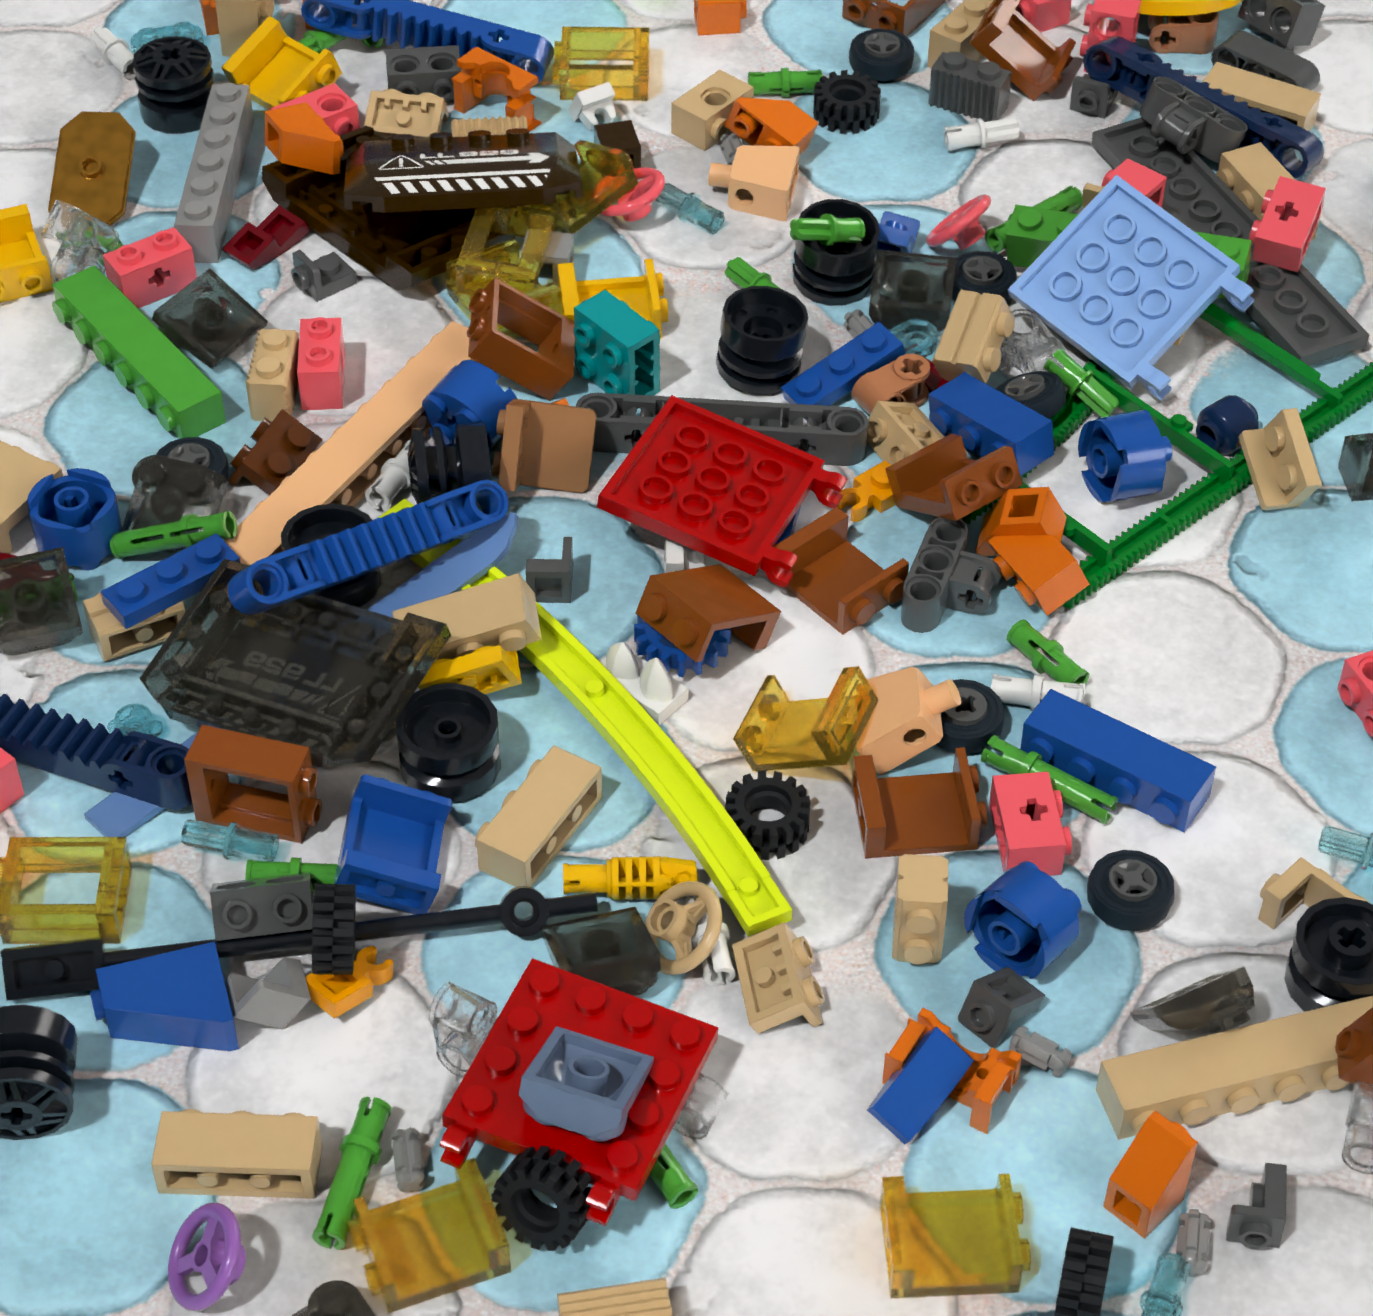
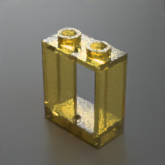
M562 26L561 41H555L554 43L555 63H553V85H560V100H573L578 92L610 82L616 94L612 101H648L649 27ZM571 60L633 61V65L571 64Z
M10 837L6 857H0V934L3 944H46L103 937L104 944H120L133 868L126 837ZM24 873H100L95 904H18Z

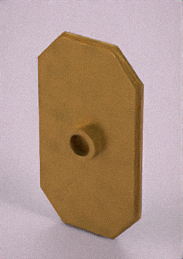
M82 111L60 129L48 212L64 231H75L77 228L81 229V225H86L96 232H104L125 214L136 131L118 112Z

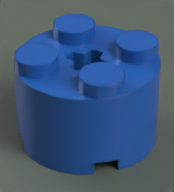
M472 360L461 361L458 366L455 365L448 371L422 401L425 414L432 425L429 430L430 435L433 438V427L440 426L445 445L454 444L456 424L485 422L490 452L503 437L502 435H497L500 409L506 410V405L513 399H517L515 393L510 387L504 392L496 383L500 376L485 365Z
M1147 410L1122 413L1088 421L1082 427L1078 442L1079 457L1086 456L1088 470L1081 471L1084 482L1090 493L1098 501L1115 502L1156 494L1162 491L1166 462L1172 459V445L1166 436L1161 437L1157 425Z
M83 468L68 469V476L54 479L53 474L44 477L31 489L27 499L38 554L53 563L64 566H77L81 570L87 571L99 567L102 559L112 553L110 548L112 536L116 532H123L117 498L110 481L99 472Z
M1023 861L1003 873L969 902L964 914V925L967 934L973 930L979 942L974 949L990 968L998 971L1009 967L1021 977L1030 976V979L1037 977L1075 943L1079 934L1078 913L1081 911L1082 905L1080 899L1072 890L1063 888L1051 876L1039 870L1034 863Z

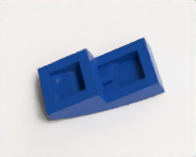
M936 1026L926 1032L904 1066L889 1077L867 1111L903 1144H907L945 1101L974 1060Z

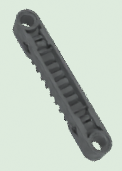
M590 393L582 396L577 401L576 407L590 408L596 412L597 420L593 451L629 454L638 442L636 440L637 430H640L641 437L670 397ZM678 397L799 450H802V440L806 439V450L802 451L825 460L824 465L852 466L860 463L866 455L868 418L862 411L856 408ZM638 408L641 409L640 416H636ZM804 418L808 419L807 426H803Z

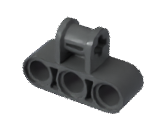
M1155 77L1140 109V116L1152 125L1150 134L1153 137L1166 139L1176 145L1177 151L1182 154L1193 149L1217 163H1220L1221 153L1239 148L1248 129L1245 122L1167 77Z
M938 517L930 523L906 577L903 587L901 621L907 629L913 632L925 633L934 630L939 625L946 607L966 613L979 614L985 612L990 605V591L999 583L1002 576L1001 568L995 561L986 556L966 551L968 527L962 519L953 521ZM979 568H982L981 574L978 578L977 571ZM976 592V600L972 601L973 594Z

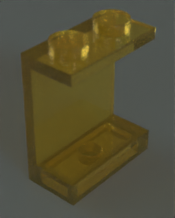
M859 666L843 668L829 697L790 701L776 676L767 675L733 740L753 772L847 765L878 702V698Z

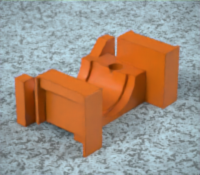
M479 47L473 48L457 60V66L464 70L451 78L453 80L455 104L453 109L464 114L486 99L488 95H503L507 97V104L505 105L506 117L513 118L517 116L520 118L522 115L525 116L529 132L542 124L541 121L534 118L532 100L536 96L532 95L530 91L532 87L539 83L538 76Z
M922 1007L918 1013L917 1022L909 1018L907 1027L891 1051L885 1053L882 1083L885 1084L894 1072L904 1066L926 1032L937 1026L974 1060L948 1097L972 1108L969 1126L988 1134L992 1106L1002 1090L1010 1093L1012 1084L1015 1085L1017 1082L1022 1054L1014 1050L999 1051L991 1048L985 1054L969 1051L955 1040L950 1027L942 1024L932 1011Z

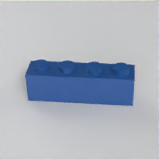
M1053 689L1048 691L1023 725L1021 750L1027 753L1033 750L1041 754L1042 761L1112 796L1118 797L1119 803L1126 804L1153 817L1158 822L1167 824L1184 833L1210 797L1216 766Z

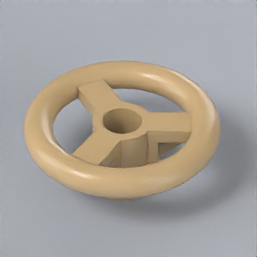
M697 881L681 882L666 890L650 909L643 929V948L647 960L659 972L669 975L686 973L700 965L713 950L721 931L722 909L716 893L709 886ZM685 896L698 897L694 902L684 906L676 902ZM707 912V925L704 935L692 951L691 937L695 932L696 923ZM657 937L672 943L675 949L676 960H669L660 953Z

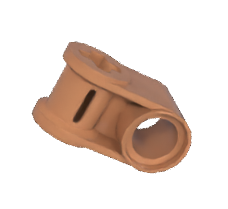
M1218 12L1187 16H1167V23L1165 24L1164 16L1149 15L1148 26L1151 30L1149 45L1154 51L1163 54H1207L1212 52L1216 45L1219 14ZM1162 36H1165V44L1162 43Z
M918 354L902 355L885 366L861 376L852 388V399L869 415L877 401L915 403L918 407H921L928 399L929 393L925 385V379L930 374V363L926 358Z

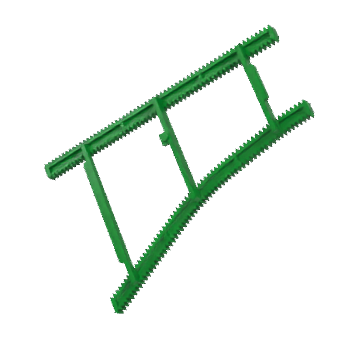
M1211 303L1199 316L1322 397V399L1317 398V402L1312 401L1311 406L1307 405L1306 410L1301 409V413H1299L1307 440L1310 443H1313V439H1318L1319 435L1323 436L1324 431L1329 432L1330 427L1334 428L1335 424H1340V420L1345 421L1346 416L1350 417L1351 413L1355 414L1356 409L1361 410V406H1366L1367 402L1371 403L1373 362H1370L1369 366L1365 365L1364 370L1360 369L1359 373H1354V377L1349 376V379L1344 380L1343 384L1339 383L1338 388H1332L1320 380L1321 374L1215 304ZM1091 359L1088 360L1083 369L1094 372L1093 377L1119 400L1118 407L1126 413L1147 410L1157 425L1161 437L1166 436L1171 444L1213 473H1208L1207 477H1202L1201 481L1197 480L1196 485L1191 484L1190 489L1185 488L1184 493L1179 492V497L1174 496L1173 501L1168 500L1167 505L1162 504V508H1156V513L1151 511L1150 516L1145 515L1144 520L1139 519L1138 524L1134 523L1133 528L1128 527L1127 532L1122 531L1121 536L1116 535L1115 540L1110 539L1109 544L1065 513L1067 518L1063 535L1091 554V556H1086V560H1080L1079 564L1090 585L1063 604L1064 607L1073 609L1074 604L1079 605L1080 599L1085 601L1086 595L1091 596L1092 591L1097 592L1098 587L1103 588L1104 583L1109 584L1110 579L1115 580L1116 575L1121 576V572H1126L1127 567L1132 568L1133 562L1138 564L1139 558L1144 560L1145 554L1150 556L1151 550L1156 551L1157 547H1162V543H1168V538L1173 539L1174 534L1179 536L1180 531H1185L1186 527L1190 528L1191 523L1196 524L1197 519L1202 520L1203 515H1208V511L1213 512L1214 507L1219 508L1220 503L1225 504V499L1230 500L1231 495L1236 496L1237 492H1242V488H1247L1248 484H1253L1243 450H1241V454L1236 453L1235 458L1230 457V460H1228L1189 433L1193 429V424L1184 415L1175 414L1172 418L1168 419L1114 382L1116 378ZM1067 389L1066 404L1060 412L1049 418L1053 424L1054 451H1056V446L1060 447L1061 442L1064 443L1065 438H1069L1070 434H1074V429L1077 430L1078 425H1082V421H1086V416H1090V412H1093L1077 396L1071 397L1069 389ZM1032 469L1023 474L1021 479L1023 477L1027 478V473H1032ZM1022 482V483H1023L1022 486L1018 487V488H1031V487H1029L1027 484H1025L1024 482ZM998 499L961 519L966 524H970L971 519L976 520V516H982V511L987 512V507L992 508L993 503L995 504Z

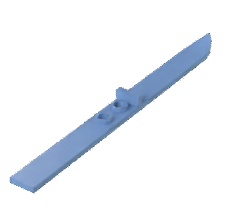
M511 512L490 526L478 530L465 538L324 641L307 639L299 645L302 657L284 669L280 678L274 676L268 682L311 695L310 697L296 703L255 690L235 704V706L281 721L287 720L306 706L301 703L314 696H320L324 693L321 691L323 687L329 689L396 640L392 611L461 591L464 586L473 584L488 573V570L494 566L496 567L509 552L518 527L517 514ZM292 665L307 670V673L302 678L289 675L290 678L301 679L299 683L283 679L284 674ZM293 669V670H292V672H294V673H298V674L301 673V671H299V670H296V669ZM323 675L328 676L320 690L304 686L306 682L317 685ZM229 710L213 720L215 721L225 715L235 717L216 727L221 729H227L242 720L251 722V724L235 731L240 733H247L260 725L267 727L268 729L255 735L259 737L265 736L277 727ZM198 732L181 743V745L190 749ZM113 792L84 813V816L111 844L116 845L164 810V808Z

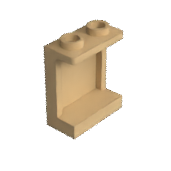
M1 440L0 553L10 554L13 549L9 531L29 514L27 499L31 489L46 476L53 474L54 479L64 475L62 469L55 463L42 460L25 452L18 446L9 445Z

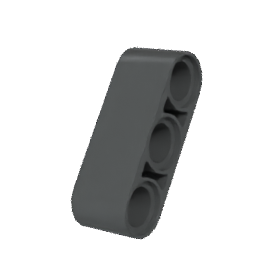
M1243 30L1237 31L1216 47L1211 54L1213 66L1216 62H1220L1309 90H1313L1320 82L1319 70L1311 61Z

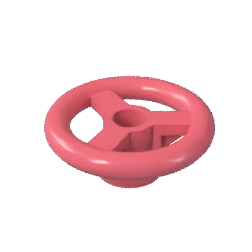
M648 167L622 172L610 178L599 187L593 197V207L599 214L604 216H623L625 221L642 219L651 212L652 206L650 203L663 191L665 186L664 175L659 170ZM642 179V180H640V181H638V182H636V183L626 184V183L631 182V181H634V180ZM608 195H613L618 199L617 205H608L604 203V200Z
M986 194L979 195L959 207L929 233L926 239L927 244L930 247H936L952 238L961 250L974 244L986 233L978 219L991 205V197Z

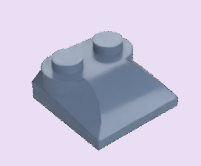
M556 1026L521 1078L519 1096L523 1100V1108L528 1115L540 1124L555 1125L583 1134L586 1138L593 1141L603 1142L618 1137L625 1130L628 1112L652 1068L654 1057Z

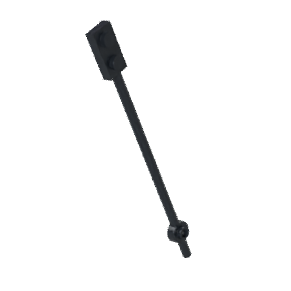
M518 886L509 890L498 905L355 922V942L503 924L514 935L527 937L542 930L548 918L598 912L596 893L545 899L535 888ZM520 902H528L532 905V913L527 918H518L514 914L515 906ZM313 929L220 941L210 939L105 952L103 937L4 948L1 950L6 1001L99 989L96 969L214 941L219 958L312 947Z

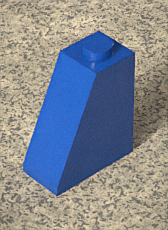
M215 941L96 969L99 989L90 991L96 1021L106 1019L111 1038L221 1051L239 1049L234 1019Z

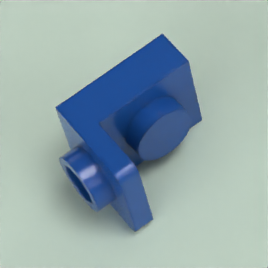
M885 211L880 223H878L880 231L878 250L910 259L920 229V221Z

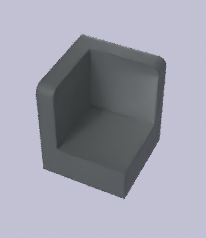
M573 537L563 538L562 559L526 560V583L535 593L536 602L571 603L574 567Z

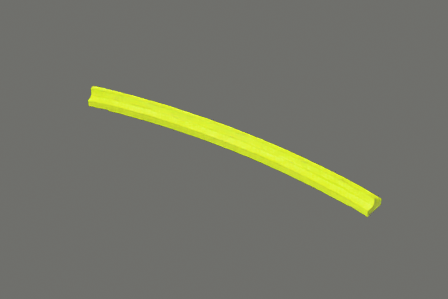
M404 498L378 518L414 505ZM458 539L412 556L410 559L424 569L462 540ZM494 566L488 570V573L473 584H467L462 590L507 576ZM536 602L542 640L529 643L519 651L578 709L633 772L692 850L748 937L783 922L791 921L792 908L750 843L700 775L622 684L563 625Z

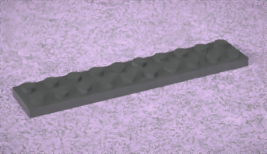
M1142 117L1093 132L1091 144L1114 169L1128 158L1166 176L1162 209L1192 231L1249 240L1252 225L1255 220L1259 219L1193 150L1182 154L1177 151L1176 145L1166 139L1153 137L1150 134L1152 125ZM1251 243L1250 272L1247 285L1254 290L1250 295L1254 298V302L1248 307L1246 313L1276 345L1309 366L1367 347L1369 339L1367 331L1302 264L1299 272H1294L1252 260L1254 244Z

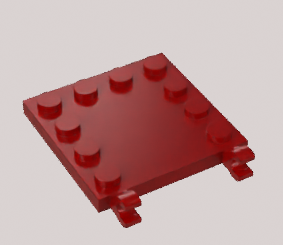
M671 395L599 494L597 508L752 576H755L759 569H762L772 583L780 587H787L793 578L794 573L791 570L798 557L790 551L780 550L773 546H775L810 490L815 493L817 499L823 505L835 508L843 498V494L840 492L848 479L840 473L824 470L825 460Z
M532 958L442 1114L443 1127L447 1129L440 1141V1147L445 1148L440 1158L441 1162L460 1169L466 1161L475 1140L518 1155L520 1152L523 1153L526 1148L532 1146L536 1152L540 1146H549L551 1156L559 1149L566 1153L565 1162L570 1164L575 1158L581 1164L577 1170L579 1175L588 1172L592 1178L589 1184H592L593 1187L586 1199V1204L590 1205L586 1219L606 1226L620 1196L636 1201L718 1039V1027ZM556 1026L654 1057L652 1068L628 1112L625 1130L620 1136L603 1142L593 1141L586 1138L583 1134L555 1125L540 1124L525 1112L523 1100L519 1096L521 1078Z

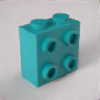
M606 290L575 306V367L583 378L592 381L605 393L649 396L659 393L660 330L655 324L644 319L624 301H620Z

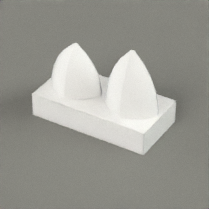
M624 642L613 644L609 648L607 656L600 661L644 708L658 726L688 701V688L669 676L660 659L654 658L647 662L634 654Z

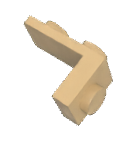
M1300 857L1281 876L1275 873L1266 881L1260 892L1263 902L1258 919L1274 930L1302 903L1311 907L1324 899L1347 897L1363 901L1367 900L1354 894L1332 879L1324 870L1316 868Z

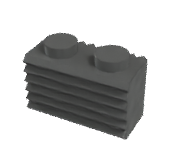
M942 52L931 67L928 104L930 107L936 106V108L956 112L957 115L963 114L964 116H970V118H981L984 122L999 120L1009 104L1012 71L1000 68L995 62L986 61L981 63L967 59L960 52Z

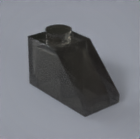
M1373 433L1350 435L1344 438L1338 469L1351 501L1373 500Z

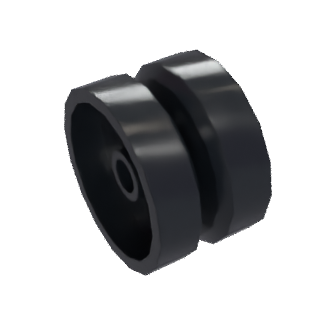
M341 504L316 505L302 510L287 521L281 532L282 552L318 539L321 540L334 533L338 534L348 528L352 529L362 523L366 524L372 521L368 514L355 507ZM380 569L294 600V602L309 611L325 614L351 611L365 605L376 595L381 585Z
M457 683L435 684L416 691L402 703L396 716V733L401 776L408 787L430 791L436 795L449 798L453 802H460L482 794L495 782L501 768L497 709L487 695L474 687Z
M1347 897L1324 899L1309 907L1297 922L1293 945L1286 964L1284 980L1290 997L1304 1012L1373 995V904Z

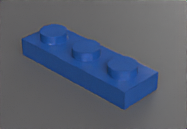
M877 322L782 386L783 397L789 404L830 406L851 392L861 376L875 371L896 360L898 357L905 355L903 343L882 323Z
M216 533L102 590V601L122 626L128 629L242 571L240 558Z

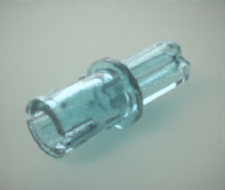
M665 183L663 191L655 199L658 203L678 213L680 220L684 222L689 220L710 234L718 232L725 220L724 212L701 201L698 194L694 192L688 194L670 183Z
M189 819L186 820L183 826L181 842L187 846L221 852L226 860L237 857L253 859L255 861H274L279 846V835L239 828L236 822H231L229 827Z
M1328 825L1321 832L1318 851L1361 864V869L1366 870L1367 866L1373 867V833H1370L1368 837Z
M1172 1253L1161 1254L1158 1257L1150 1288L1143 1292L1139 1303L1143 1309L1141 1316L1182 1315V1293L1191 1272V1265L1188 1261L1183 1263L1181 1271H1179L1183 1257Z

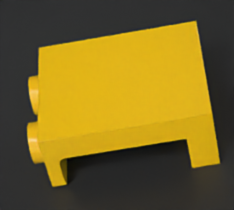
M270 16L221 67L230 83L249 85L251 100L268 110L333 84L343 74L331 51L323 49L319 54L288 37L280 22Z
M27 204L1 209L0 303L52 291L53 285L46 256L42 255L34 234Z
M645 259V273L643 276L576 281L573 263L558 264V291L561 314L574 321L575 306L606 290L620 301H624L644 319L654 323L660 330L661 339V323L668 322L667 299L659 298L664 296L662 272L655 273L653 259Z

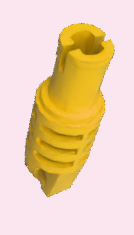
M662 856L611 857V859H607V864L563 863L564 895L569 893H607V898H612V900L658 899L666 890L676 884L685 881H697L696 861Z

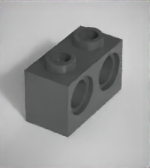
M1243 0L1238 17L1250 24L1249 29L1269 35L1274 38L1273 43L1275 45L1292 50L1295 46L1311 45L1326 5L1317 0Z
M459 45L385 49L388 89H395L403 94L413 95L432 93L444 98L445 102H454L453 80L451 78L461 72V68L457 66V60L460 58Z
M310 872L212 884L210 898L215 941L313 929L314 901Z

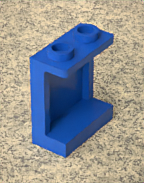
M362 775L349 803L334 884H356V898L413 914L427 913L439 891L441 874L436 873L444 824L451 811L453 801L430 791L418 790L390 782L384 778Z

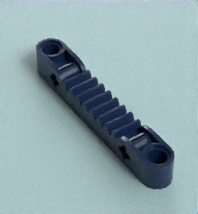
M1109 37L1087 49L1084 55L1083 63L1089 76L1096 81L1108 83L1110 88L1143 104L1155 77H1167L1189 88L1245 122L1248 129L1239 148L1261 142L1294 178H1298L1314 168L1323 159V144L1313 133L1277 115L1260 113L1261 109L1248 108V103L1245 101H1234L1235 96L1223 95L1220 88H1209L1210 83L1197 82L1196 76L1183 75L1184 70L1171 69L1172 64L1163 63L1158 55L1123 37ZM1106 53L1109 55L1111 63L1108 62ZM1295 149L1300 152L1303 161L1297 158Z
M3 694L0 697V748L13 756L16 762L107 791L117 792L164 809H183L192 804L184 758L189 751L187 747L137 731L127 732L123 736L121 731L115 728L110 734L101 723L94 729L85 718L78 724L69 713L62 719L55 709L51 708L45 714L39 704L35 703L29 709L23 699L19 698L14 704L7 694Z

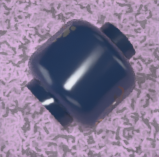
M1227 395L1200 411L1197 418L1196 436L1221 455L1229 456L1242 448L1238 437L1244 430L1259 429L1258 413L1255 407L1237 395Z

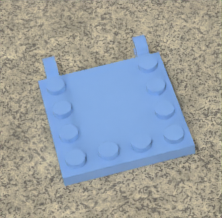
M1118 175L1111 179L1008 289L1009 296L1130 390L1140 381L1160 401L1172 390V387L1168 385L1171 379L1153 365L1219 294L1222 293L1236 309L1243 313L1254 302V298L1250 296L1254 290L1245 282L1236 278L1240 273L1239 264Z

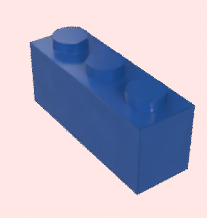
M966 372L928 394L929 420L943 435H961L964 447L981 457L1002 446L1012 447L1020 476L1054 455L1052 420Z

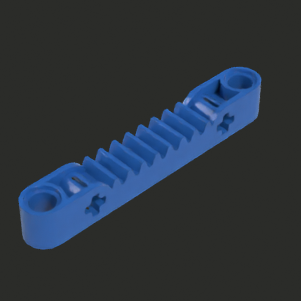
M305 0L301 7V14L305 22L319 30L353 39H365L372 36V41L375 42L385 38L386 45L390 46L397 41L400 44V48H406L409 45L413 46V48L459 45L460 57L473 48L479 47L538 76L539 83L543 80L554 56V48L551 42L538 34L411 0H363L364 2L362 3L361 0Z
M480 480L418 503L410 508L407 507L382 518H376L366 524L362 523L338 534L334 533L321 540L318 539L260 559L232 577L227 591L229 600L234 608L241 613L248 615L259 614L469 536L505 516L509 503L507 494L498 483L491 480ZM476 501L480 504L482 512L478 509ZM253 579L262 586L263 595H260L255 590Z

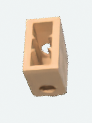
M741 145L737 147L732 165L711 163L708 184L710 186L728 188V206L733 210L779 221H787L798 180L799 147Z
M909 667L851 684L857 751L860 755H872L875 771L882 775L939 743L943 738L941 713L961 705L960 693L955 683L948 679L933 686L919 668Z

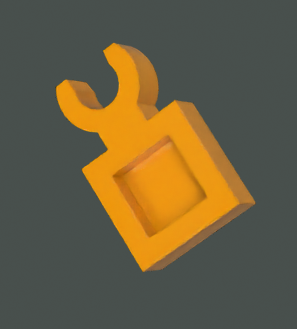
M886 460L855 477L853 488H845L840 492L843 494V498L837 507L841 510L846 506L853 505L851 507V521L858 522L863 520L867 516L868 509L871 507L883 513L896 505L885 470L891 464Z
M374 946L365 947L356 956L353 975L310 973L305 976L310 1000L335 1019L373 996V986L389 982L393 977V961L388 959L381 964L375 965L377 948Z

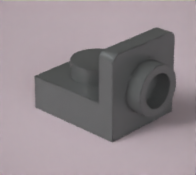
M1084 74L1083 77L1076 76L1072 84L1069 110L1105 118L1118 95V91L1110 88L1108 83L1094 80L1088 74Z
M300 249L292 253L294 268L291 270L293 281L299 290H305L316 302L357 284L356 272L335 252L314 261L307 257Z
M1005 967L974 980L958 1015V1021L990 1047H995L1001 1044L1010 1023L1039 1010L1045 994L1011 968Z
M1265 1163L1261 1183H1251L1249 1206L1232 1205L1226 1229V1240L1228 1242L1241 1243L1246 1247L1255 1249L1265 1247L1279 1248L1286 1222L1287 1165Z

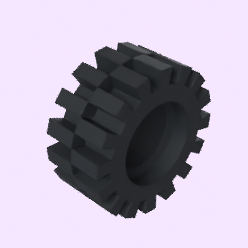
M841 70V75H837L834 71L829 73V78L822 76L820 82H816L814 89V119L816 121L819 120V125L822 128L828 125V131L834 132L836 128L840 129V134H846V130H851L852 134L859 133V128L864 131L869 130L870 125L874 126L877 123V119H879L881 89L878 87V82L876 80L871 81V76L867 74L860 77V72L854 71L853 75H847V70Z
M766 770L758 771V778L755 780L749 773L743 776V785L737 780L732 784L731 792L728 791L726 795L725 810L754 851L761 852V860H769V853L775 852L777 859L784 858L786 848L793 854L799 850V843L804 845L807 840L810 823V796H806V788L802 784L796 787V779L789 776L786 781H783L782 772L774 771L773 778H766ZM760 809H773L785 816L775 821H762L752 817L750 814Z
M315 884L312 923V974L353 975L356 884Z
M533 1146L526 1148L523 1153L520 1152L494 1185L496 1189L492 1193V1202L498 1203L493 1209L496 1217H506L505 1221L501 1224L507 1232L513 1227L518 1231V1234L515 1236L516 1240L523 1243L526 1237L531 1239V1248L539 1250L545 1242L547 1251H555L559 1245L562 1249L568 1246L588 1221L586 1214L590 1205L586 1204V1199L592 1187L587 1186L592 1178L588 1172L579 1175L577 1170L581 1164L575 1158L570 1164L565 1162V1152L558 1149L551 1156L549 1146H540L537 1152ZM532 1189L546 1194L557 1208L548 1206L539 1200Z
M1073 1227L1070 1228L1054 1316H1100L1114 1236Z

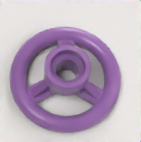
M207 1203L198 1207L185 1219L174 1239L169 1256L168 1281L174 1299L181 1307L187 1310L200 1311L212 1306L223 1296L229 1285L239 1279L243 1272L246 1253L241 1244L240 1227L234 1213L227 1206L220 1203ZM207 1221L202 1240L196 1244L193 1252L186 1255L194 1234ZM194 1271L202 1273L207 1289L200 1294H192L186 1286L185 1275Z

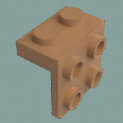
M513 399L506 405V410L500 409L497 435L503 436L502 451H496L494 455L492 476L499 477L498 484L506 491H515L520 485L576 493L585 492L590 482L597 420L596 412L590 408Z

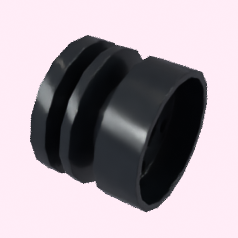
M185 36L163 37L142 45L134 54L132 65L135 73V83L139 90L140 113L144 123L153 130L166 134H184L199 130L211 86L214 84V72L211 67L212 58L208 47L196 39Z
M825 199L811 204L801 212L799 218H820L823 214H832L837 218L858 217L865 224V236L861 238L862 241L858 244L837 242L830 246H824L819 241L795 240L796 249L792 268L793 281L801 294L814 302L825 305H847L863 298L870 292L874 282L875 256L878 252L880 235L879 224L870 210L856 202L844 199Z
M750 286L737 290L726 299L722 310L721 337L718 342L719 350L716 357V365L721 377L733 387L749 393L774 394L782 391L781 387L799 376L801 370L803 344L806 338L809 318L806 306L791 293L770 286Z
M485 422L456 424L454 444L445 445L440 426H434V446L427 447L424 444L422 428L411 429L412 437L407 456L411 493L416 504L430 500V497H437L480 480L492 481ZM476 501L478 509L482 511L480 504Z
M30 1005L0 1007V1138L11 1140L40 1138L58 1131L68 1123L72 1115L74 1103L72 1094L75 1087L72 1074L76 1067L78 1038L75 1027L63 1015L47 1008Z

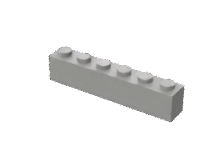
M223 83L212 84L174 223L176 230L192 247L194 262L219 263L254 124L249 85Z

